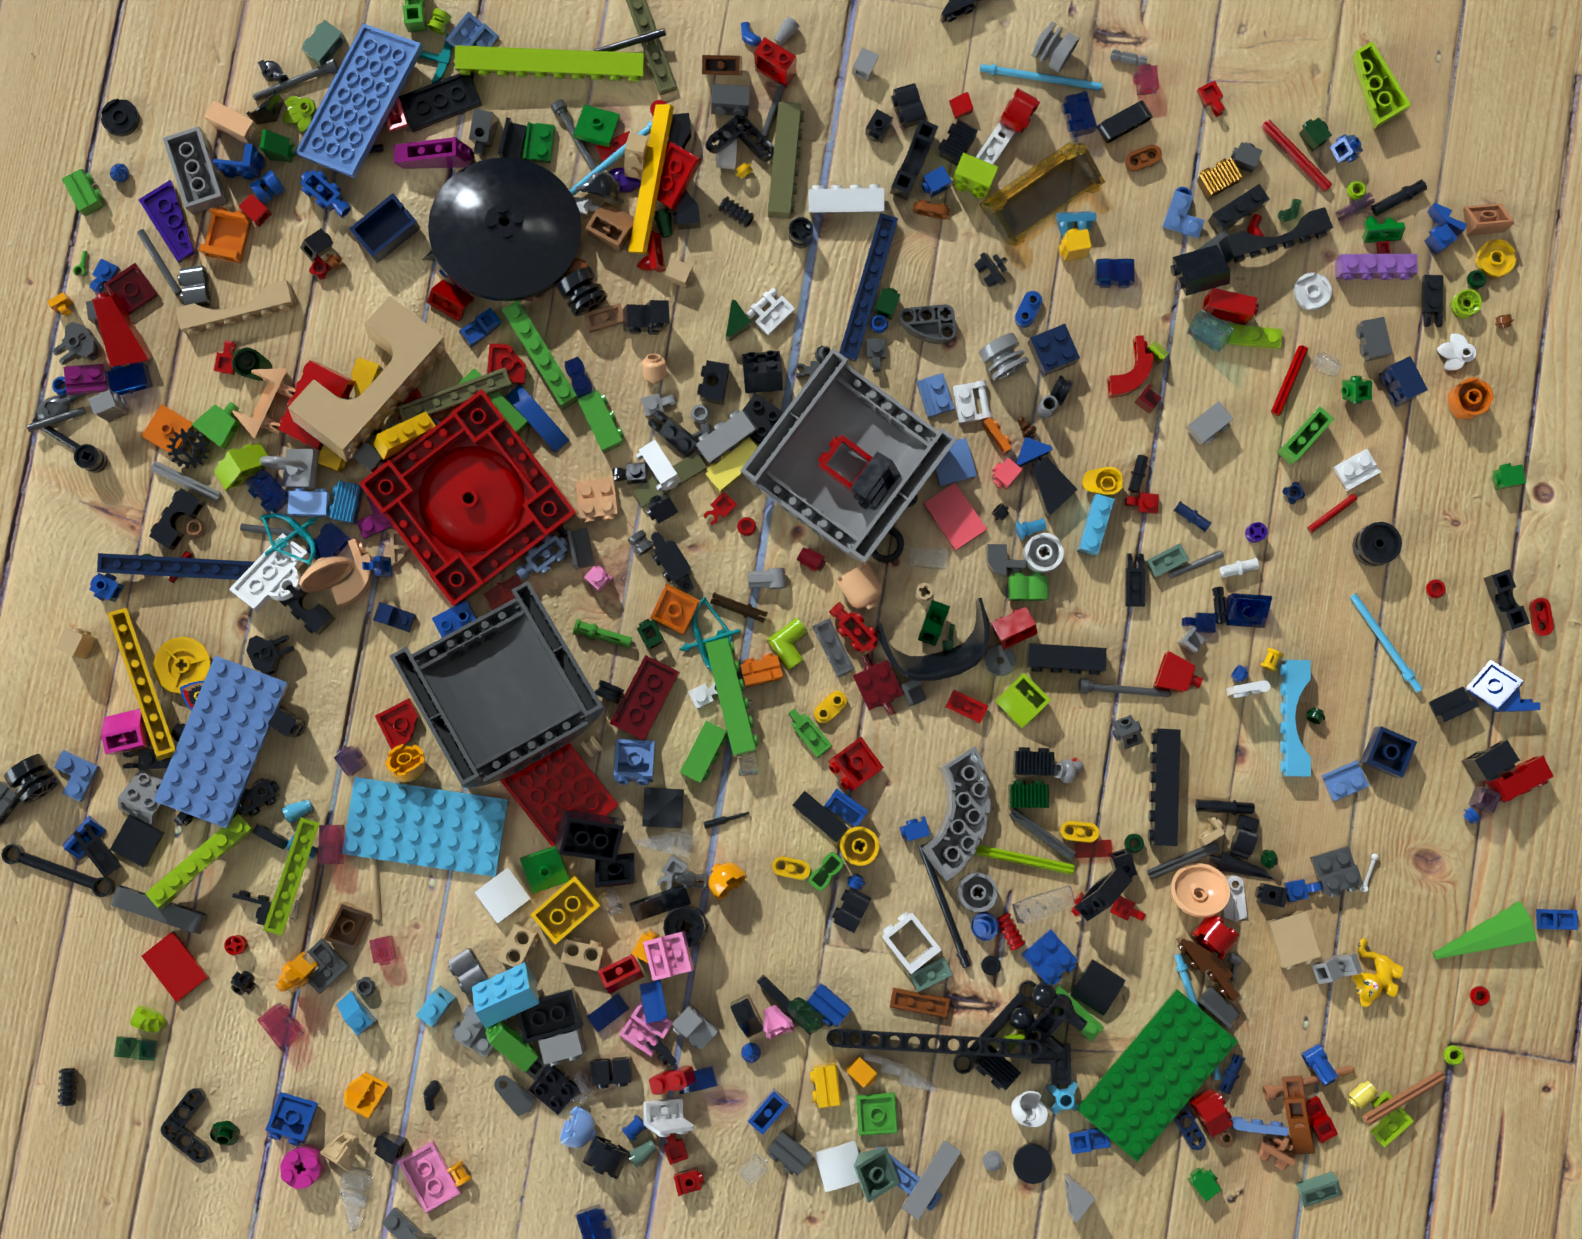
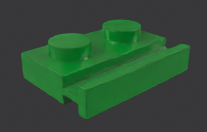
M527 123L523 160L551 163L555 125Z

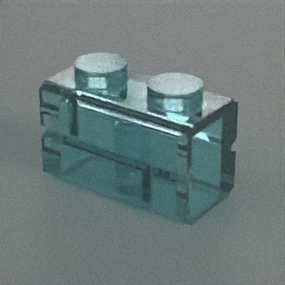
M1201 309L1192 319L1187 334L1191 335L1195 340L1208 345L1210 349L1220 352L1227 345L1234 328Z

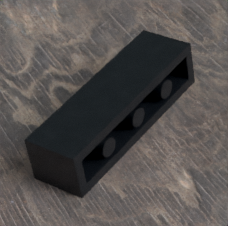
M1029 643L1027 645L1026 668H1031L1032 672H1042L1043 669H1050V673H1062V670H1069V674H1081V671H1089L1088 675H1100V672L1106 671L1107 648Z

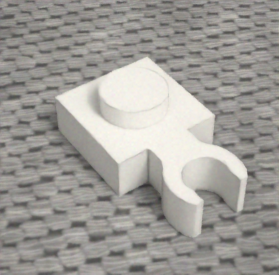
M715 682L710 688L703 684L688 692L696 709L714 701L712 695H718L715 690Z

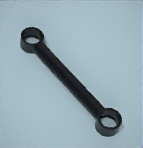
M7 845L2 850L1 857L7 864L22 863L88 887L98 897L109 896L115 890V883L109 877L95 878L26 853L20 845ZM13 847L19 852L16 861H11L8 857V851ZM102 880L107 881L109 884V890L106 894H101L98 890V884Z
M1031 980L1022 981L1018 986L1016 996L979 1037L994 1038L1010 1020V1014L1014 1009L1022 1007L1027 1000H1033L1032 996H1023L1021 993L1022 986L1030 983L1035 987L1037 984ZM976 1040L969 1047V1050L973 1052L979 1049V1043ZM957 1054L953 1059L955 1070L961 1074L969 1073L973 1068V1060L978 1055ZM962 1056L967 1057L970 1061V1065L966 1070H959L956 1066V1060Z

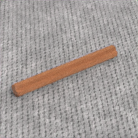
M1437 1071L1367 1112L1362 1116L1365 1124L1371 1125L1444 1082L1446 1077L1443 1072Z

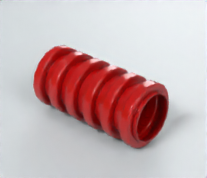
M1005 913L997 918L1000 925L999 929L1002 930L1001 934L1005 935L1003 938L1007 939L1006 943L1010 945L1009 949L1014 951L1022 947L1026 942L1022 940L1023 936L1019 935L1020 931L1016 929L1017 925L1013 923L1014 919L1010 918L1011 914Z

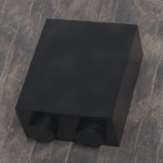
M1217 245L1173 257V265L1170 266L1173 277L1176 276L1178 287L1184 291L1186 296L1230 284L1231 270Z

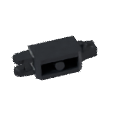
M653 532L651 541L656 547L653 550L655 553L653 559L658 566L662 564L665 569L663 575L668 582L672 581L674 585L676 584L685 593L693 590L694 586L689 577L692 569L675 541L669 540L666 542L660 533Z

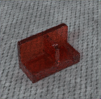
M517 575L510 577L502 583L498 582L496 587L484 593L491 610L515 599L512 589L522 584Z

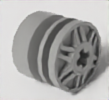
M1052 21L1037 39L1032 57L1036 59L1042 52L1040 62L1043 63L1049 56L1051 59L1048 67L1059 73L1069 60L1080 38L1071 32H1068L1063 38L1060 37L1063 28L1060 26L1054 33L1057 24Z
M1008 333L995 339L979 351L984 364L994 362L988 369L989 373L995 372L992 375L994 381L1014 375L1029 362L1027 357L1020 358L1024 355L1023 350L1013 351L1019 346L1014 333Z

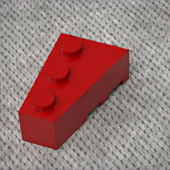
M1543 755L1535 756L1515 765V768L1507 772L1502 771L1498 773L1499 777L1497 779L1485 782L1494 800L1505 803L1518 795L1530 792L1535 786L1540 787L1549 783L1548 780L1554 776Z

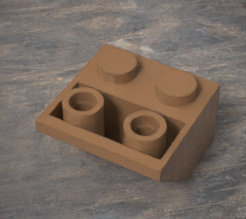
M605 202L594 212L586 226V231L589 236L621 252L631 235L634 217Z

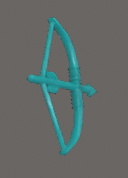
M272 513L260 516L272 546L265 552L266 556L274 551H278L305 562L308 566L311 565L316 553V547L311 535L305 529L310 525H314L318 517L308 519L301 526L296 520L284 514ZM266 519H283L295 531L287 537L278 538L273 542ZM299 534L309 543L311 555L309 560L284 551L283 548L287 547L289 540Z
M704 597L692 618L693 635H695L696 642L691 644L685 643L679 650L689 652V649L698 647L699 654H701L700 657H702L706 667L712 671L707 657L708 653H706L707 651L704 646L705 643L729 637L728 641L730 643L732 642V635L739 634L741 630L735 629L730 631L708 603L707 598ZM703 603L707 605L724 627V629L717 631L716 636L704 640L698 629L697 621L698 612Z

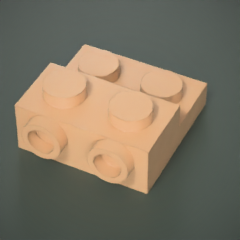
M613 477L576 482L579 518L581 521L593 523L599 518L607 521L615 519V516H619Z

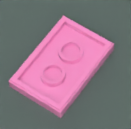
M434 1140L398 1161L425 1213L432 1211L462 1193L459 1186H455L456 1182L451 1172L447 1171L448 1166Z

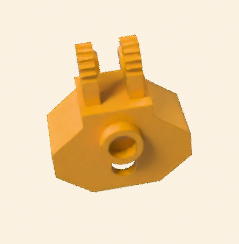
M303 951L292 962L288 961L281 970L283 972L279 976L280 980L276 984V989L281 992L288 989L295 992L300 987L302 988L310 980L309 977L318 964L316 962L310 964L305 959L306 953Z

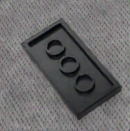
M459 73L399 96L413 132L483 106L471 75H460Z

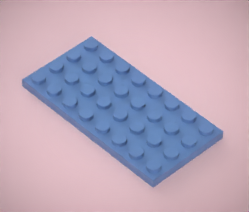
M363 23L295 154L298 157L356 179L424 46L419 42Z
M215 656L154 801L228 829L270 730L268 722L279 708L289 683Z

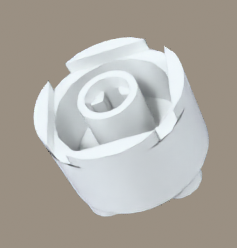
M1040 533L1033 536L1023 549V560H1026V566L1035 573L1045 574L1053 571L1061 563L1064 556V549L1060 540L1050 533ZM1042 549H1044L1045 554H1047L1045 557H1041V553H1039L1042 551Z

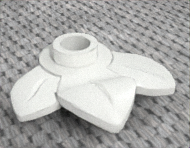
M1451 334L1450 342L1443 343L1437 348V352L1447 359L1444 369L1448 371L1461 369L1465 363L1474 360L1477 353L1476 348L1472 344L1467 343L1466 338L1460 334ZM1469 350L1470 354L1464 355L1463 351Z

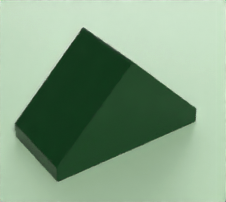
M736 300L731 302L726 341L733 340L752 326L750 319Z

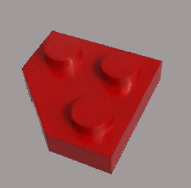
M490 343L487 374L506 368L512 384L525 385L526 364L509 345Z
M411 698L375 715L391 750L394 747L411 741L419 717Z

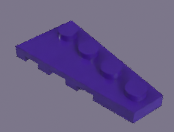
M171 180L138 199L179 263L196 253Z

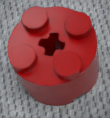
M1017 88L1013 94L1014 97L1009 100L999 122L1018 133H1023L1032 120L1030 117L1037 110L1040 101Z
M1219 916L1205 917L1194 930L1192 936H1197L1195 940L1199 945L1211 953H1218L1217 958L1223 960L1238 942L1239 934L1234 929H1228L1223 925L1224 921Z

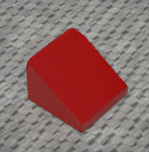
M968 92L949 100L954 118L973 113V105Z

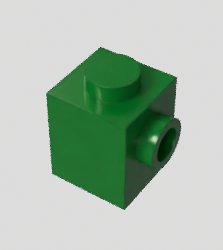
M1511 463L1500 465L1499 469L1493 471L1492 480L1497 490L1525 484L1526 479L1523 465L1511 466Z
M1203 1167L1192 1171L1191 1177L1188 1178V1181L1206 1202L1222 1190L1215 1182L1218 1180L1215 1174Z

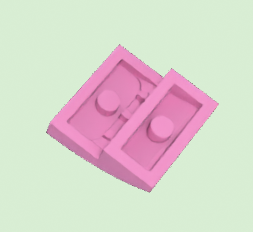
M685 931L643 942L653 981L694 970Z
M641 1001L618 1036L651 1057L655 1050L648 1049L645 1043L649 1041L651 1045L655 1046V1035H658L662 1041L673 1022L667 1018L665 1021L646 1024Z

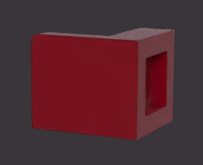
M1150 383L1134 402L1148 414L1151 413L1162 399V397L1150 389L1152 387Z

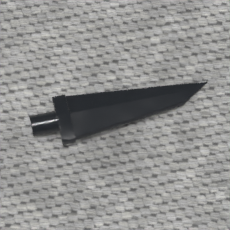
M1222 852L1220 857L1210 855L1209 862L1217 864L1216 869L1219 871L1273 879L1265 869L1231 856L1226 852Z

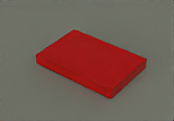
M670 142L666 149L657 200L675 210L702 159Z
M174 931L141 956L175 1002L180 1001L209 978Z

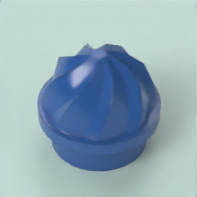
M115 164L110 169V176L115 182H125L129 178V170L124 164Z
M747 1043L743 1046L741 1055L746 1062L753 1063L760 1058L761 1050L757 1044Z

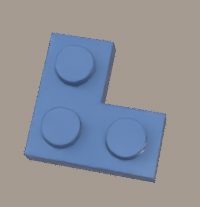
M1177 190L1174 191L1162 227L1199 238L1205 220L1187 214L1193 199L1192 195Z
M62 750L54 768L71 775L63 794L80 802L83 801L100 767L66 750Z

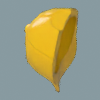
M1114 467L1089 470L1082 478V486L1087 491L1103 496H1111L1122 489L1123 474Z

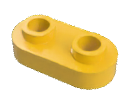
M834 691L826 697L814 710L815 720L821 724L831 721L845 707L847 703L845 694L841 691ZM839 697L841 703L835 704L834 698ZM825 710L827 716L821 717L820 711Z
M1066 821L1060 827V835L1067 841L1091 843L1099 837V828L1093 823ZM1067 828L1072 829L1071 835L1066 833ZM1086 830H1090L1092 832V835L1090 837H1088L1085 834Z
M779 856L772 863L773 872L779 876L803 880L810 874V866L804 860ZM780 862L785 863L783 870L778 868ZM799 866L804 867V872L801 874L797 872Z

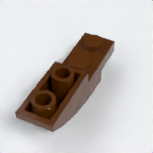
M1180 937L1176 939L1179 943L1177 945L1183 955L1187 954L1191 959L1189 963L1192 968L1202 973L1208 970V977L1213 983H1218L1220 986L1218 990L1225 999L1228 998L1234 1001L1239 997L1228 981L1234 975L1219 958L1192 941Z

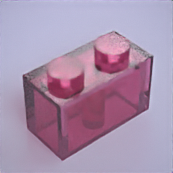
M319 825V864H344V854H342L344 825Z
M278 1003L259 1017L257 1021L278 1048L283 1050L303 1035L304 1032L300 1022L291 1017L289 1008L285 1004Z

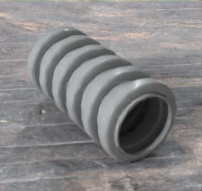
M1051 395L1043 397L1037 407L1038 415L1042 418L1051 417L1058 407L1057 399ZM1044 404L1049 405L1051 409L1045 408Z

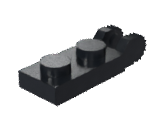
M1424 275L1422 277L1424 327L1430 326L1431 314H1435V327L1442 326L1443 275Z
M656 410L654 415L659 421L665 423L664 426L654 419H650L648 425L654 431L659 432L658 434L686 457L690 456L699 440L674 419L669 418L662 411Z
M1127 553L1125 607H1145L1144 554H1138V568H1132L1133 557L1131 553Z
M154 749L123 752V757L126 758L138 756V764L126 763L123 764V769L168 768L172 757L157 761Z
M86 823L84 829L91 836V840L86 842L83 835L77 830L73 834L100 873L107 877L121 867L122 864L101 837Z

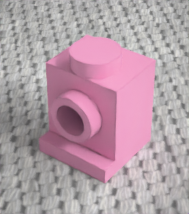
M599 565L597 568L593 566L584 576L599 592L613 579Z

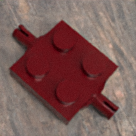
M866 654L867 661L864 656L861 657L866 668L862 672L853 675V678L868 710L884 706L888 716L896 713L891 702L895 698L904 695L888 659L879 664H873L869 654Z

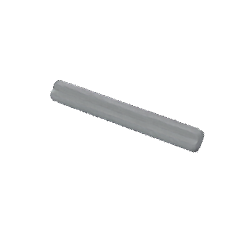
M157 461L151 466L152 471L216 502L222 496L221 492Z

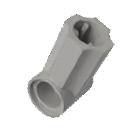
M785 568L748 572L749 589L786 588Z

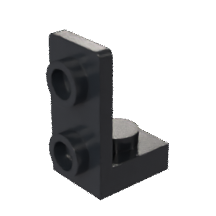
M244 890L232 894L233 898L261 904V907L256 912L257 924L265 925L272 904L269 896L258 895V897L251 896V892Z

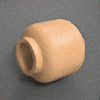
M659 354L647 355L642 361L643 378L654 384L667 376L665 359Z

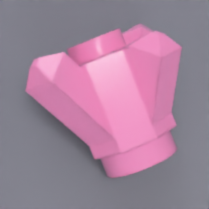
M778 1005L768 1007L763 1011L765 1014L763 1031L766 1032L768 1039L772 1040L776 1036L786 1033V1031L788 1033L794 1031L795 1025L792 1023V1020L779 1009Z

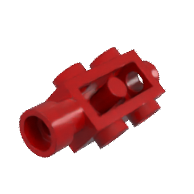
M838 602L829 611L833 617L840 621L837 624L839 627L837 631L844 638L848 637L852 641L850 645L857 652L861 651L864 653L867 651L870 653L877 646L875 643L878 640L876 638L877 632L871 626L867 628L862 623L865 620L858 612L854 614L851 611L848 614L844 610L845 607L842 603ZM853 623L854 628L848 629L847 624ZM861 637L867 638L865 644L860 642Z

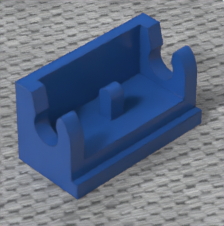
M837 788L824 805L853 827H857L868 812L867 809Z

